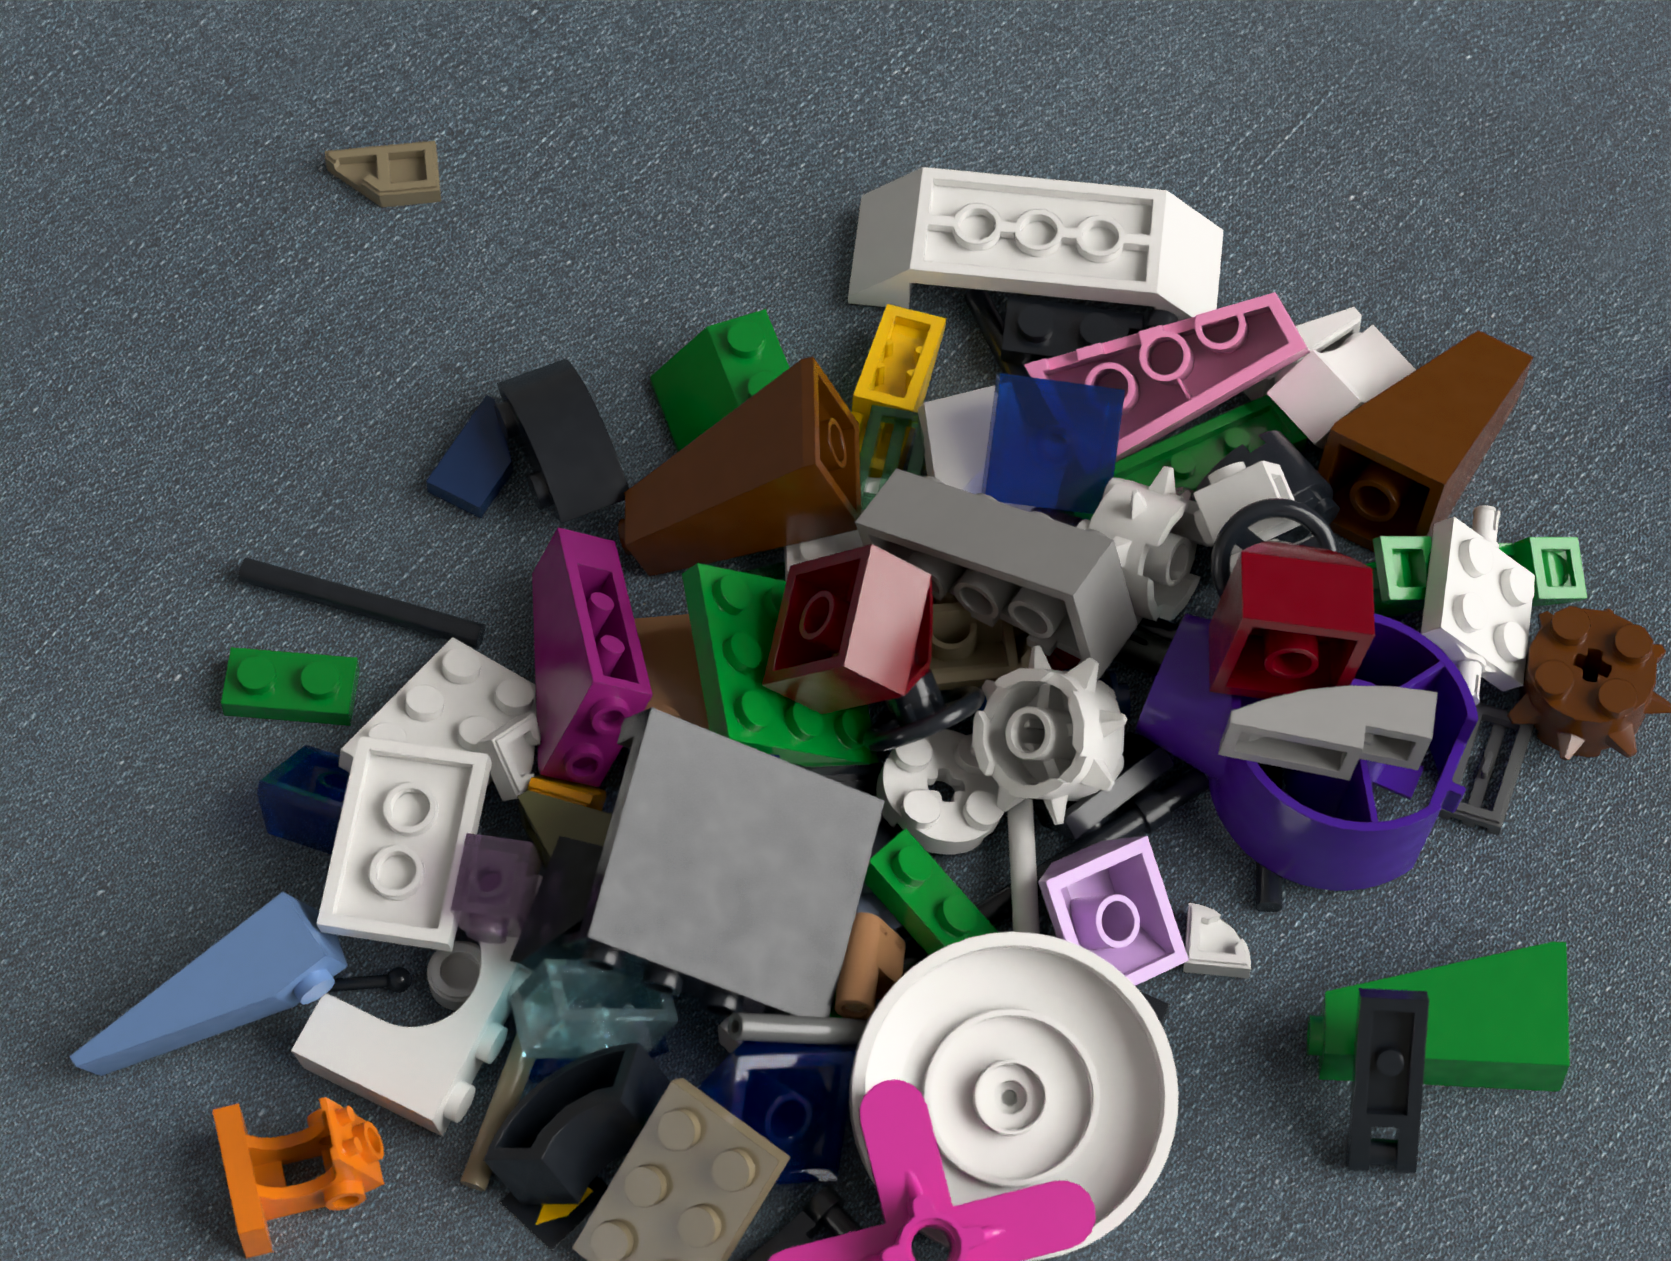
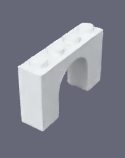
M475 845L458 924L469 930L479 940L482 960L477 984L466 1002L457 1011L441 1021L426 1026L404 1027L382 1021L326 993L320 998L291 1050L302 1067L443 1137L450 1122L459 1123L467 1113L475 1095V1086L471 1085L483 1062L491 1064L498 1056L507 1036V1028L503 1026L515 1003L522 1006L529 999L539 977L510 961V958L543 876Z

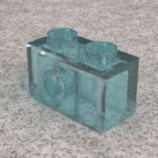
M544 959L510 996L523 1058H580L594 1051L628 1043H640L648 1053L678 1022L672 995L657 993L641 985L642 976L623 969L619 973H608L584 965L581 960Z

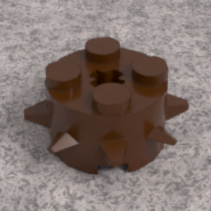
M1568 606L1555 612L1554 615L1548 611L1538 614L1540 630L1526 655L1524 683L1519 688V702L1507 715L1511 723L1534 724V727L1538 730L1537 737L1540 741L1558 750L1560 758L1563 760H1570L1573 755L1590 758L1600 756L1601 750L1613 748L1627 758L1636 755L1635 734L1642 724L1645 715L1671 713V703L1654 692L1657 663L1666 654L1662 644H1653L1652 638L1644 627L1633 624L1614 614V611L1611 609L1595 610Z

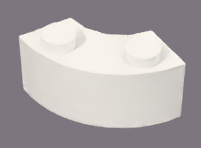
M1372 325L1363 333L1358 332L1348 337L1336 350L1324 353L1312 350L1304 358H1300L1282 368L1275 377V385L1266 393L1317 447L1324 449L1330 429L1335 422L1405 378L1416 369Z

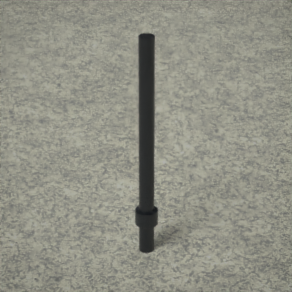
M1194 767L1159 790L1153 787L1148 788L1128 801L1129 809L1036 867L1038 896L1042 894L1038 881L1051 863L1100 841L1131 838L1141 831L1147 834L1152 833L1172 820L1171 812L1209 789V780L1205 773ZM1011 883L975 905L992 925L1012 913ZM918 942L905 949L903 975L929 956Z

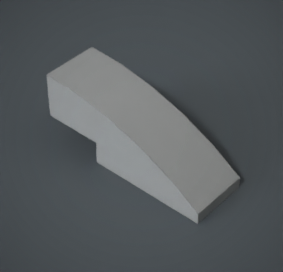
M1350 685L1308 689L1267 698L1231 712L1220 742L1218 755L1350 780L1359 759L1418 770L1433 737L1437 692L1395 686Z

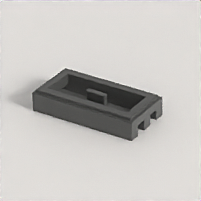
M1479 702L1476 705L1478 722L1469 738L1452 779L1454 783L1461 785L1481 721L1485 720L1494 723L1468 804L1460 802L1454 813L1441 808L1438 817L1448 820L1450 817L1462 820V824L1473 828L1475 825L1487 828V832L1499 836L1534 724H1512L1507 717L1510 711ZM1508 727L1518 730L1493 811L1481 808L1506 728Z

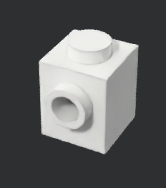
M1260 461L1246 468L1244 462H1237L1211 473L1208 476L1211 485L1193 493L1200 509L1194 513V519L1205 543L1209 547H1213L1221 528L1231 516L1243 507L1264 499L1285 498L1294 500V497L1279 464ZM1276 517L1261 520L1248 528L1263 541H1267L1301 524L1290 519ZM1235 544L1231 554L1239 553L1242 549Z

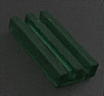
M872 405L860 452L861 512L862 509H866L876 496L875 493L866 492L883 422L894 424L878 492L896 468L898 469L907 427L917 428L907 472L922 476L925 463V448L918 412Z

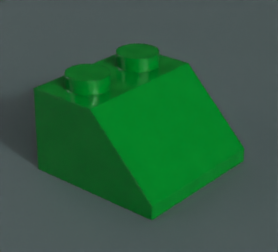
M766 309L705 327L650 376V384L677 452L789 369V365Z

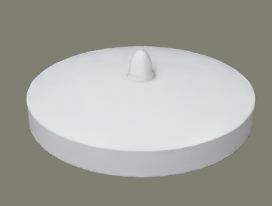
M1002 932L971 937L929 955L912 967L894 983L869 1017L857 1045L850 1075L849 1106L851 1125L861 1160L873 1183L874 1179L859 1124V1107L863 1096L872 1086L884 1080L899 1079L912 1084L918 1089L928 1106L953 1206L1060 1180L1079 1184L1090 1194L1095 1205L1096 1221L1092 1233L1085 1241L1071 1249L1024 1261L1043 1260L1078 1250L1100 1239L1122 1223L1143 1201L1159 1177L1172 1145L1178 1116V1084L1172 1050L1160 1021L1142 993L1118 969L1095 953L1072 942L1036 933ZM933 1228L919 1230L920 1233L932 1241L949 1248L946 1237L939 1230Z

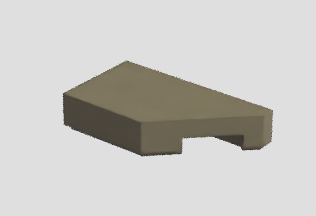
M436 141L325 151L327 171L381 208L442 202Z

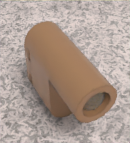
M858 912L855 915L835 1000V1011L844 1018H869L875 1009L876 999H882L894 983L903 975L906 943L876 915Z

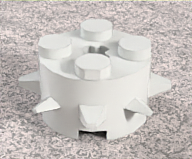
M1163 466L1151 486L1122 478H1112L1105 488L1103 498L1091 521L1084 519L1077 526V528L1083 530H1097L1114 540L1137 624L1140 623L1142 618L1157 621L1158 617L1169 621L1176 618L1188 604L1200 580V576L1190 574L1197 544L1208 547L1200 535L1194 519V513L1200 510L1197 502L1189 500L1191 495L1189 490H1186L1180 496L1176 495L1174 469L1168 466Z
M1033 646L1028 668L1014 670L999 677L996 681L986 679L981 687L987 699V704L984 711L977 710L975 713L970 752L973 756H976L979 768L984 775L992 776L999 784L996 806L1002 811L1007 812L1024 799H1040L1044 801L1054 824L1059 825L1064 822L1067 801H1078L1083 797L1097 793L1100 789L1110 791L1115 784L1114 781L1124 768L1122 754L1124 751V727L1127 718L1125 714L1120 713L1114 690L1103 681H1097L1099 663L1093 658H1087L1069 672L1052 670L1041 646Z

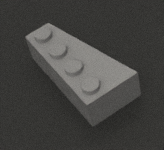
M897 468L855 522L863 546L873 544L932 575V594L934 598L941 601L946 593L949 592L955 595L959 603L971 613V617L991 627L1000 618L1030 634L1027 638V645L1030 647L1040 645L1044 654L1048 656L1057 647L1081 659L1078 665L1087 658H1093L1099 663L1097 681L1138 626L1115 542L1097 530H1083L1053 520L1042 512H1028L998 502L987 494H973L946 485L935 477H921Z

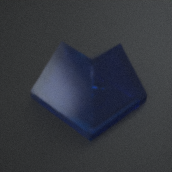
M743 1041L697 1088L790 1156L774 1184L837 1181L849 1102L850 1077L856 1051L840 1045Z

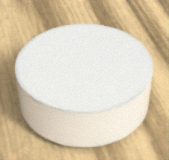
M455 941L452 952L437 950L431 957L427 967L429 988L434 999L443 1007L457 1011L473 992L481 970L482 956L479 945L467 941Z

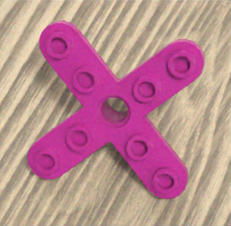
M899 1079L884 1080L872 1086L863 1096L859 1107V1124L885 1224L787 1248L772 1255L768 1261H916L912 1254L911 1243L915 1234L923 1228L939 1230L946 1237L949 1243V1253L945 1261H1024L1071 1249L1083 1243L1092 1233L1096 1221L1095 1205L1090 1194L1079 1184L1060 1180L953 1206L928 1106L922 1093L908 1082Z

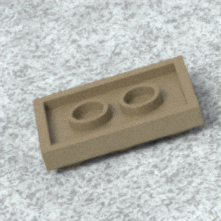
M679 1078L673 1080L572 1249L587 1261H728L790 1159V1156L686 1079Z

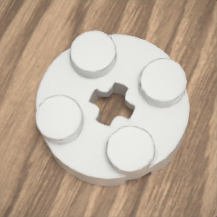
M945 729L911 744L894 748L879 773L876 791L877 798L885 801L882 810L884 818L893 829L897 823L903 830L906 828L928 852L951 855L973 850L983 842L986 836L995 830L1005 812L996 806L999 784L992 776L984 775L979 768L976 756H973L970 752L973 734L964 735ZM935 781H942L949 784L956 792L951 798V802L942 801L940 792L929 790L928 785L934 784Z

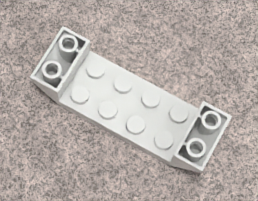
M922 167L862 195L848 303L886 307L887 304L909 309L912 283L1155 306L1157 310L1172 312L1178 317V321L1217 309L1223 230L1167 190Z

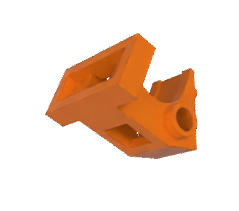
M327 1097L319 1098L321 1109L312 1112L307 1117L308 1128L289 1135L270 1138L248 1135L239 1103L212 1110L237 1231L246 1258L273 1252L267 1226L268 1220L326 1207L329 1210L350 1209L365 1201V1193L384 1185L379 1160L384 1157L383 1142L376 1127L370 1121L357 1116L351 1106L342 1107ZM322 1156L325 1174L314 1180L287 1186L283 1165Z

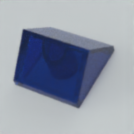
M305 745L259 781L257 796L268 834L332 855L350 776L349 772L339 767L340 755Z

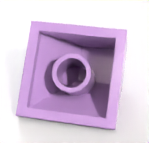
M1148 836L1104 840L1051 863L1038 881L1056 937L1077 944L1103 958L1125 975L1134 986L1189 961Z

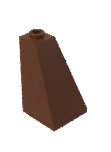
M1477 330L1335 422L1330 429L1317 470L1333 487V500L1340 507L1338 515L1329 524L1332 531L1374 552L1372 539L1380 536H1431L1432 540L1434 523L1448 518L1516 405L1534 357Z
M812 356L799 360L625 492V518L620 519L618 524L619 539L624 552L629 556L633 555L650 577L691 568L696 563H713L858 530L855 522L861 515L859 423L815 358Z

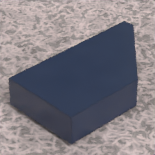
M488 395L485 396L426 480L428 493L479 518H482L514 472L508 444L495 413V399Z

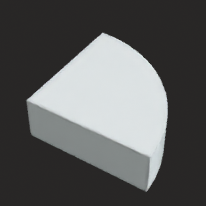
M534 712L515 717L477 742L480 752L489 754L492 762L490 774L502 801L517 799L518 795L526 792L531 777H534V773H531L534 762L535 746L540 745V731Z
M1189 903L1185 950L1189 961L1184 963L1183 972L1249 978L1251 959L1244 939H1241L1237 932L1221 919V915L1215 910L1203 905Z

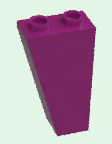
M557 527L532 573L536 715L540 731L538 767L540 775L599 787L623 747L617 744L623 720L644 711L653 694L615 541Z

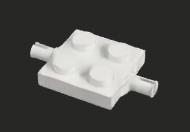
M1488 505L1474 508L1472 529L1455 517L1434 523L1421 634L1440 647L1458 668L1470 689L1475 706L1480 701L1481 677L1503 692L1523 686L1526 655L1528 653L1532 599L1534 597L1535 575L1499 549V544L1496 541L1501 514L1499 510L1496 511L1495 507Z

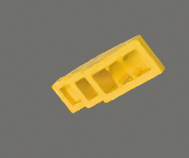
M890 304L886 305L853 394L852 414L859 423L860 478H889L896 468L903 470L919 419L918 408L924 403L946 327V318Z

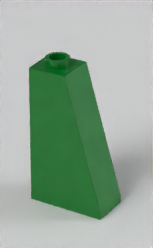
M1552 941L1325 991L1320 1015H1309L1307 1055L1319 1056V1080L1352 1081L1358 988L1427 991L1429 1012L1423 1085L1560 1092L1570 1066L1566 942Z

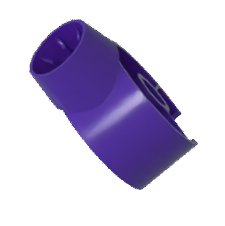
M1186 613L1162 661L1142 709L1135 732L1208 775L1211 798L1225 829L1250 857L1275 874L1295 883L1317 889L1351 891L1387 883L1410 871L1426 842L1441 808L1454 813L1466 791L1465 787L1454 783L1452 779L1469 738L1478 722V713L1470 689L1451 659L1437 645L1413 628L1391 618L1374 614L1375 636L1351 685L1395 686L1437 692L1433 737L1429 749L1439 774L1438 782L1427 807L1402 818L1378 822L1373 796L1376 786L1411 800L1423 772V766L1420 765L1418 770L1359 759L1350 780L1286 768L1284 779L1288 793L1291 796L1289 797L1271 781L1257 762L1218 755L1220 742L1231 712L1265 699L1210 692L1209 624L1211 620Z

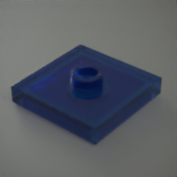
M997 373L981 493L987 494L998 502L1094 514L1103 498L1108 482L1114 478L1125 390Z

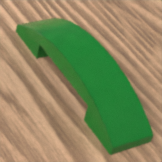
M1380 536L1372 539L1382 603L1396 607L1424 610L1432 545L1431 536ZM1528 537L1514 543H1498L1499 549L1535 575L1532 606L1577 602L1587 599L1578 537Z

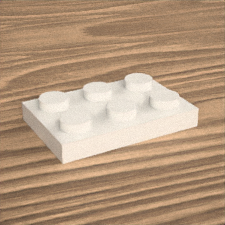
M452 637L341 748L339 767L350 773L359 735L481 753L477 742L515 717L534 712L537 719L536 685ZM491 774L489 775L487 786L493 781Z
M358 736L317 920V926L322 933L452 952L492 765L489 754Z

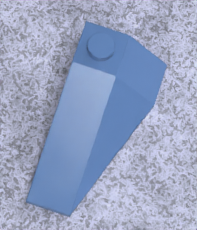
M281 892L69 1057L76 1067L103 1076L293 1008L299 1003L309 1004L325 995L335 984L333 977L348 966L338 937L335 934L322 933L317 926L319 910Z

